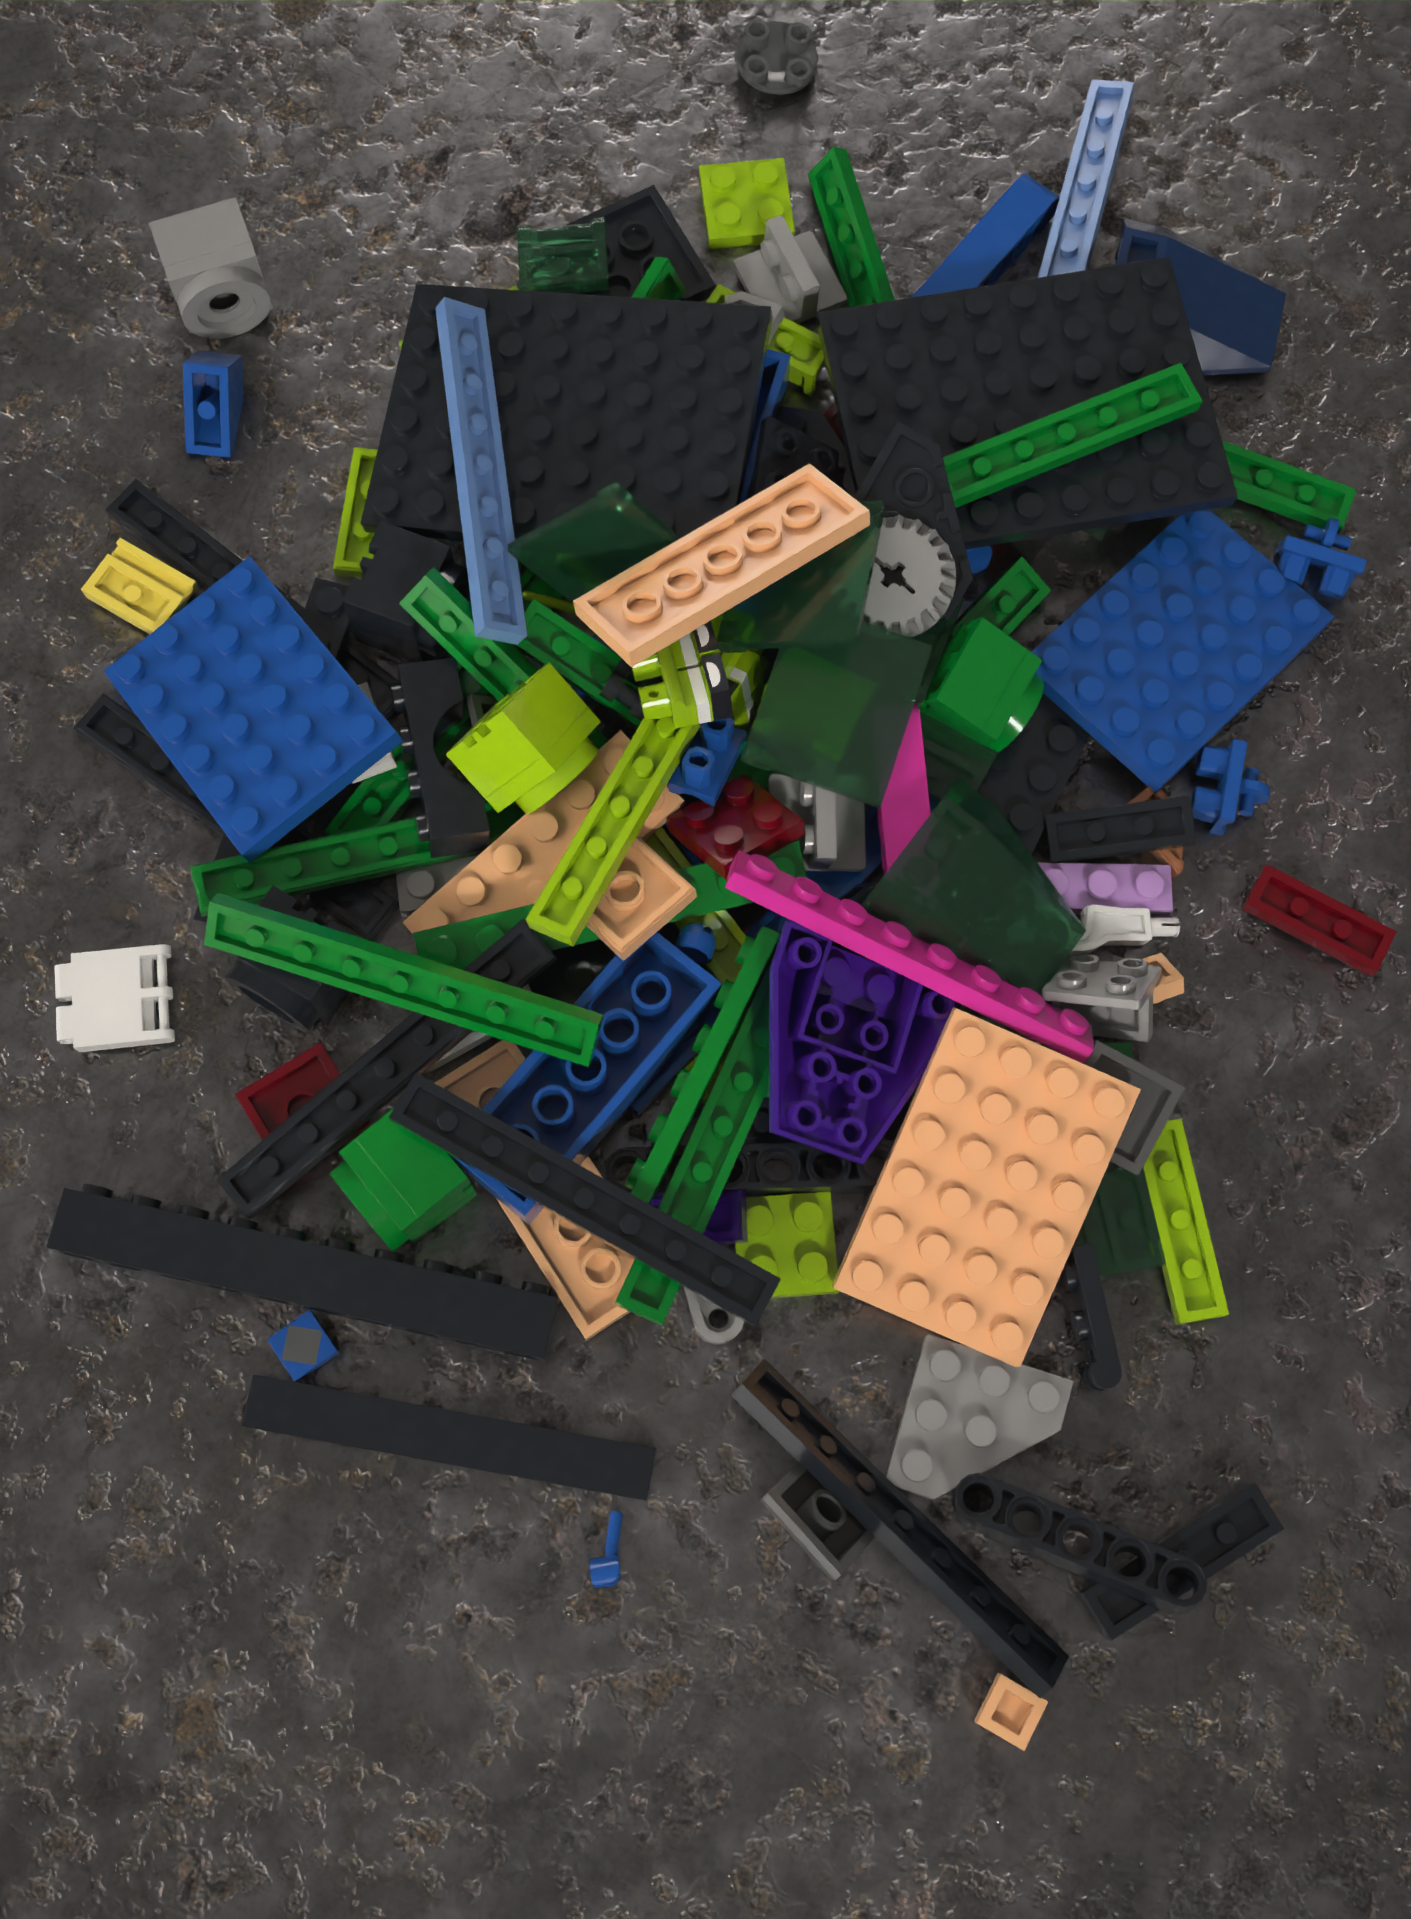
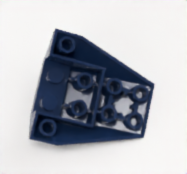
M1124 218L1114 258L1116 265L1170 257L1203 375L1269 372L1272 367L1286 293L1167 228Z

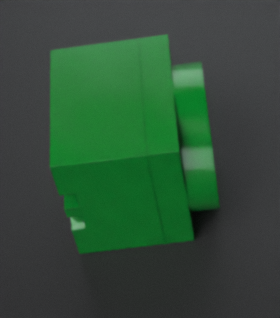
M981 617L970 621L968 625L960 624L958 629L952 627L941 631L900 704L917 702L921 726L954 749L973 746L983 754L992 756L1007 747L1018 736L1035 712L1044 690V680L1036 674L1042 659Z
M392 1109L339 1151L345 1161L329 1174L391 1251L394 1252L409 1239L416 1245L473 1199L477 1193L468 1177L448 1153L391 1122L388 1117L393 1111Z

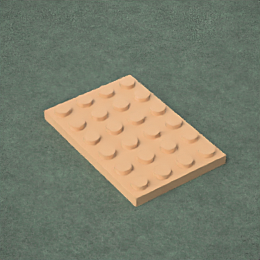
M953 1007L832 1283L833 1288L1009 1365L1020 1367L1141 1089Z

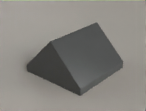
M799 1462L759 1499L829 1579L837 1580L875 1538Z

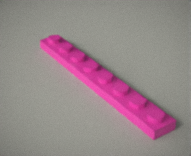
M739 850L732 861L725 888L1073 1060L1084 1064L1094 1051L1092 1024L1080 1013L1072 1009L1061 1010L1045 1002L1043 997L1036 991L1027 987L1019 989L1001 980L999 975L988 967L982 965L975 967L962 961L949 948L938 943L930 945L912 936L911 932L903 925L893 921L884 922L868 914L865 908L855 901L849 899L839 900L823 892L821 887L814 881L805 877L795 878L777 869V866L771 860L762 855H749Z

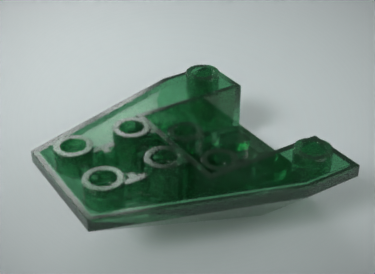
M959 777L941 798L891 867L861 903V906L865 908L868 914L884 922H897L906 927L912 936L930 945L933 943L941 944L949 948L958 959L975 967L977 965L988 967L997 973L1001 980L1019 989L1021 987L1030 988L1040 995L1044 986L1052 980L1086 932L1084 926L998 807Z

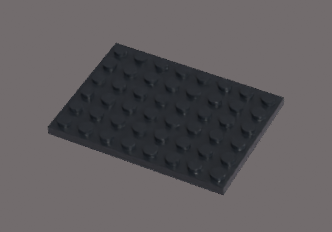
M1170 257L817 313V328L855 493L859 490L897 421L938 443L942 457H946L1182 363L1203 400L1198 411L957 507L956 512L966 550L1232 506L1238 497Z
M416 284L362 514L361 525L365 532L375 533L380 521H384L427 538L463 541L435 309L444 297L485 309L515 545L649 557L740 504L773 319L771 306Z

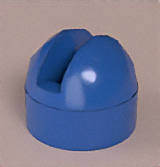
M700 922L688 923L678 934L675 947L697 964H706L712 960L716 947V937L710 927L703 929V925Z

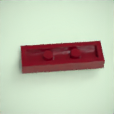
M1268 864L1261 870L1242 907V910L1370 977L1378 972L1397 931Z

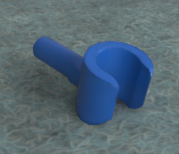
M610 1512L605 1544L606 1557L589 1559L591 1583L594 1588L614 1586L620 1579L618 1544L623 1513Z

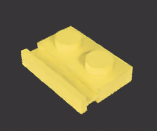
M119 538L116 542L117 548L111 555H106L81 590L86 598L146 633L151 634L187 606V601L193 593L197 594L200 589L195 580Z

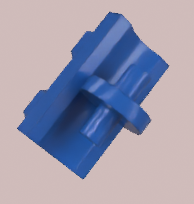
M1331 517L1328 518L1323 529L1307 524L1303 538L1318 542L1317 544L1287 535L1284 541H1279L1275 555L1280 556L1278 563L1279 572L1285 579L1294 581L1298 586L1303 584L1309 566L1324 570L1317 592L1335 599L1344 597L1353 579L1363 573L1367 560L1331 549V547L1347 551L1352 540L1350 537L1337 534L1339 520Z
M732 718L700 724L697 733L669 781V792L689 794L699 798L708 805L715 806L745 744L746 731L734 728V720Z
M1233 739L1228 748L1203 746L1198 753L1195 775L1217 780L1216 790L1196 786L1191 794L1193 817L1209 822V833L1224 835L1226 824L1233 823L1235 820L1238 802H1240L1238 813L1242 816H1252L1254 805L1269 801L1271 789L1268 785L1258 781L1260 772L1258 769H1245L1244 779H1242L1248 743L1246 741Z

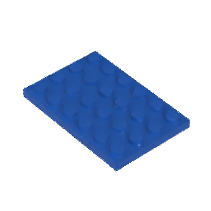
M1208 509L1181 514L1031 652L1042 659L1036 674L1044 680L1043 693L1150 789L1157 793L1203 746L1208 744L1330 624L1335 616L1294 581L1285 579L1273 563Z
M250 556L103 671L240 854L249 863L254 861L403 742L395 729Z

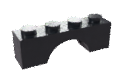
M453 657L399 664L398 683L390 684L394 712L403 711L406 726L398 727L399 736L403 740L400 743L402 755L411 754L414 769L406 770L411 799L419 798L422 813L415 814L419 843L428 842L431 858L483 851L489 845L490 835L483 796L472 784L462 782L450 775L442 767L434 751L441 736L463 719L464 699L456 659Z

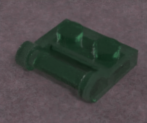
M605 217L591 218V223L539 229H532L531 225L517 226L519 289L522 291L568 294L610 290Z

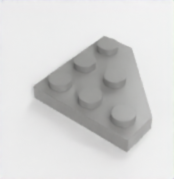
M926 1334L885 1477L900 1490L931 1500L936 1499L956 1488L961 1479L967 1475L974 1473L982 1474L1061 1431L1074 1381L1023 1364L1020 1367H1014L970 1347Z

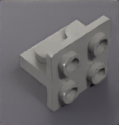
M782 215L766 221L765 239L761 242L760 250L734 260V270L746 293L782 305L784 317L797 324L816 317L818 312L830 311L846 304L847 295L814 234L811 231H806L793 236Z
M815 762L807 775H770L768 779V793L803 819L805 835L795 841H799L805 871L861 872L866 867L864 779L861 776H835V762Z
M1076 954L1064 960L1042 989V997L1045 1001H1052V1005L1061 1010L1072 1009L1084 1016L1092 1024L1093 1036L1148 1042L1153 1035V990L1161 978V967L1148 965L1147 961L1138 958H1126L1118 962L1100 961L1098 956L1092 954Z

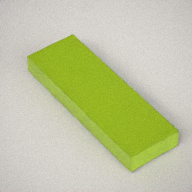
M354 447L333 564L335 576L362 578L360 562L363 556L369 559L374 557L373 554L369 553V544L374 533L365 532L361 525V519L377 449Z

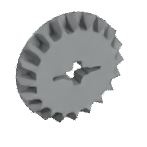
M900 514L888 518L879 516L876 520L870 522V526L844 540L839 550L835 552L830 577L832 595L841 615L861 633L873 638L891 641L912 638L930 629L947 611L953 599L956 586L955 561L948 543L943 541L936 529L929 528L919 519L904 518ZM879 565L890 570H894L898 566L904 569L902 580L905 582V586L911 590V593L905 587L892 583L888 588L884 586L885 576Z

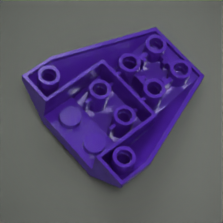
M785 921L770 967L769 1132L855 1163L864 1164L919 1085L952 1008L960 1010L961 1004L881 964L831 946L832 940L791 921Z

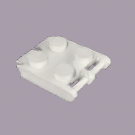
M158 944L72 953L71 963L55 965V997L59 999V1002L72 1001V1005L56 1008L57 1042H60V1044H73V1048L78 1052L174 1042L175 1030L170 1029L168 1003V1000L173 999V988L168 987L167 958L171 957V946ZM154 960H157V973L154 969ZM156 1002L159 1005V1020L156 1016Z

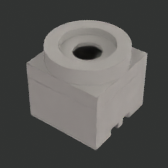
M236 197L148 222L168 283L189 334L193 333L209 339L234 337L256 327L264 320L269 310L273 309Z

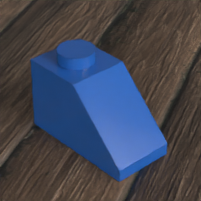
M198 350L183 362L186 453L230 458L233 455L243 405V355Z

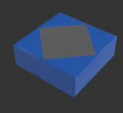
M310 1309L267 1339L294 1382L297 1383L340 1353Z

